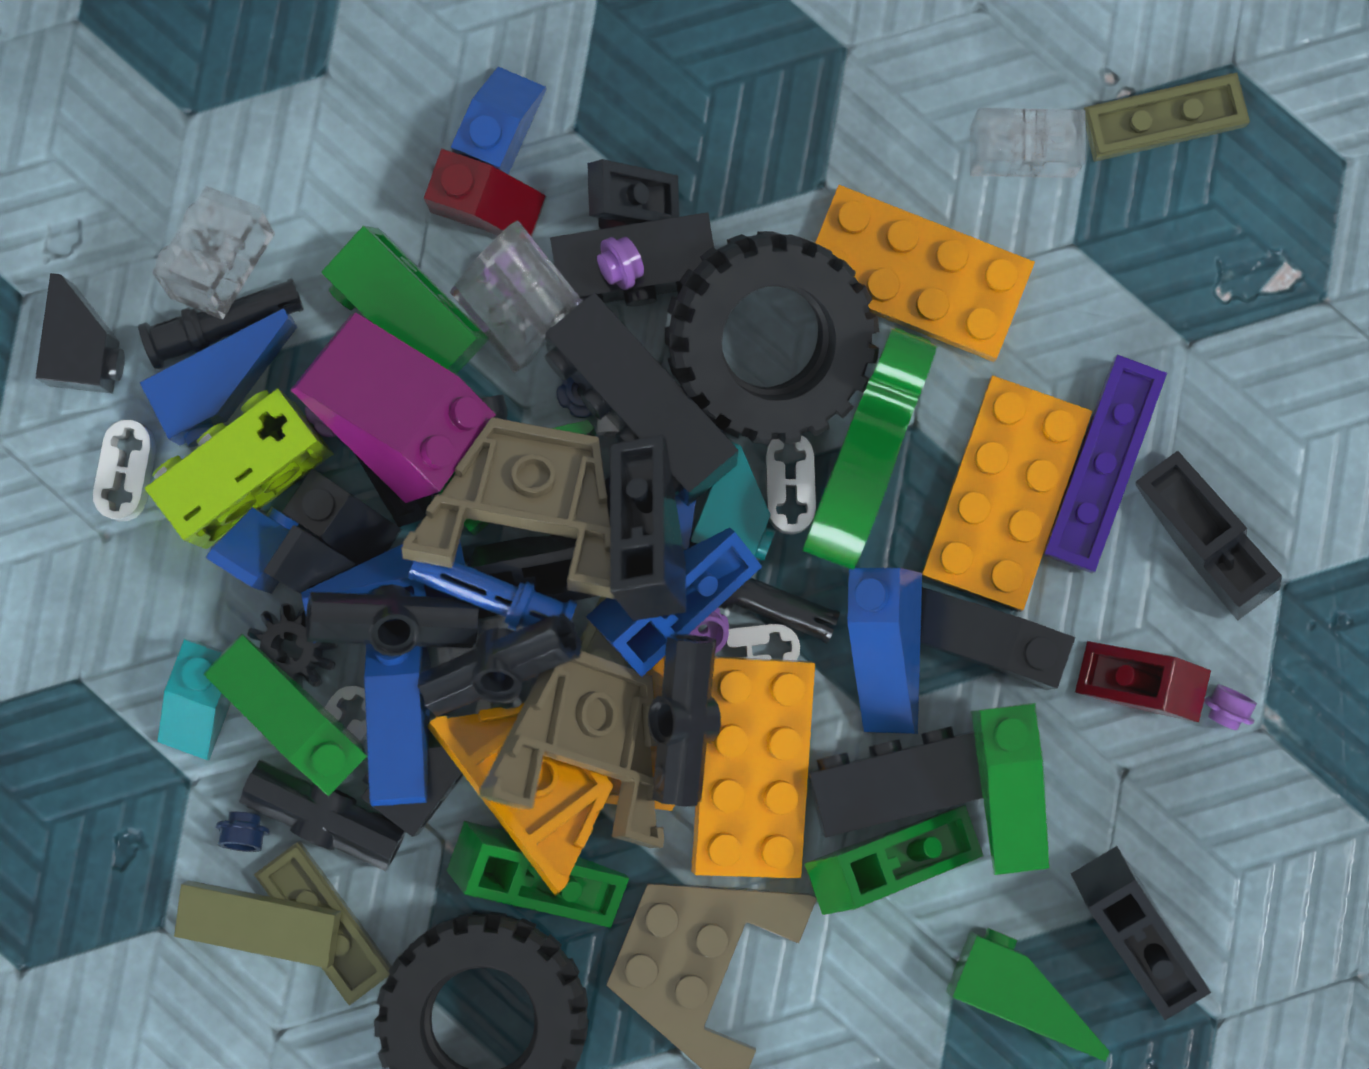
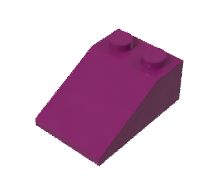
M356 312L347 318L291 389L405 503L440 492L491 417L494 418L496 415L459 376Z

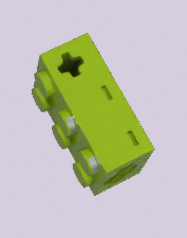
M278 388L271 394L264 390L251 397L241 407V411L244 414L228 426H225L224 423H219L211 427L198 438L197 443L200 447L183 459L180 456H175L167 460L153 472L152 475L155 480L147 485L145 490L183 541L208 549L220 540L252 507L259 511L307 475L312 468L315 469L334 454L322 437L314 430L313 425L308 422L298 405ZM281 428L283 433L285 434V437L283 439H281V436L278 433Z

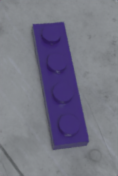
M1118 354L1113 358L1043 553L1044 556L1089 573L1096 572L1166 379V372Z

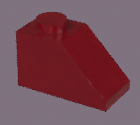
M442 148L424 195V200L433 214L530 246L547 198L545 194L492 165Z
M1087 641L1075 693L1154 714L1199 723L1211 670L1173 656Z

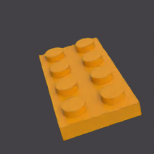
M842 185L837 187L815 242L832 251V254L839 259L846 261L856 272L854 277L859 283L866 285L872 301L868 304L871 313L992 362H995L1035 264L1032 260Z
M992 375L988 381L923 566L922 577L1019 612L1023 611L1093 411Z
M715 656L711 696L715 698L719 705L721 726L716 739L711 743H707L702 800L698 802V806H695L691 872L695 875L801 878L815 675L814 662Z

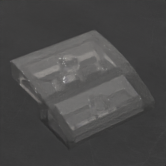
M518 220L510 224L475 259L450 290L451 295L471 320L490 338L488 341L514 373L529 365L546 344L545 332L583 302Z

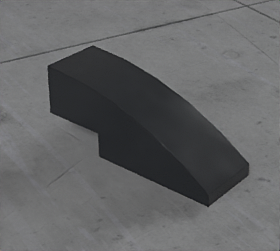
M1176 451L1135 481L1136 487L1171 538L1237 621L1280 590L1282 575L1247 537V527L1179 451Z

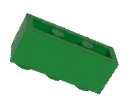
M363 225L321 271L332 283L328 290L340 304L349 310H353L356 307L369 321L454 374H457L490 339L379 228Z

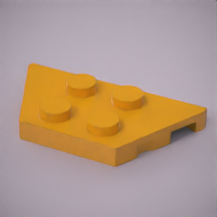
M524 703L519 707L508 709L496 707L479 710L477 714L452 718L440 716L429 722L428 729L478 795ZM543 755L533 809H517L484 798L481 799L553 894L556 895L565 888L569 875L581 850L585 847L593 830V825L599 812L603 809L613 785L603 774Z

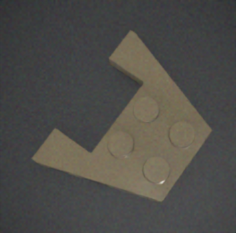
M491 417L455 468V476L441 495L435 496L426 509V517L415 532L411 531L404 540L402 546L403 559L452 568L465 519L577 539L568 576L567 590L615 599L610 593V521L599 437Z
M581 651L579 658L541 673L480 788L479 797L517 809H533L544 755L621 780L612 837L647 848H663L664 830L663 827H656L655 801L652 799L654 777L652 774L650 746H657V743L654 742L650 735L648 727L649 707L654 699L652 676L645 674L641 677L634 669Z
M648 883L606 986L701 1069H749L756 1048L705 1027V1023L745 924H753L799 943L817 898L809 893H784L765 890H739Z

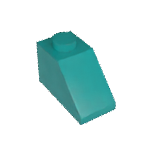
M732 442L739 450L737 465L712 486L690 540V545L694 546L731 528L755 558L764 561L776 531L766 528L771 516L741 445Z
M184 639L164 690L157 742L202 759L210 760L231 702L203 675V672L224 651L197 641Z

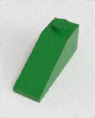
M241 633L203 672V675L296 768L328 796L367 757L361 741L244 634Z
M1035 703L971 711L993 875L1048 869L1050 867L1043 757Z
M966 805L852 844L804 864L821 913L826 915L858 909L984 855Z
M468 821L463 823L446 870L465 895L610 928L629 880L626 874L578 857L565 888L554 895L505 830Z
M987 927L984 937L974 932H969L946 990L952 998L1106 1062L1110 1051L1026 955L1014 950L1017 939Z

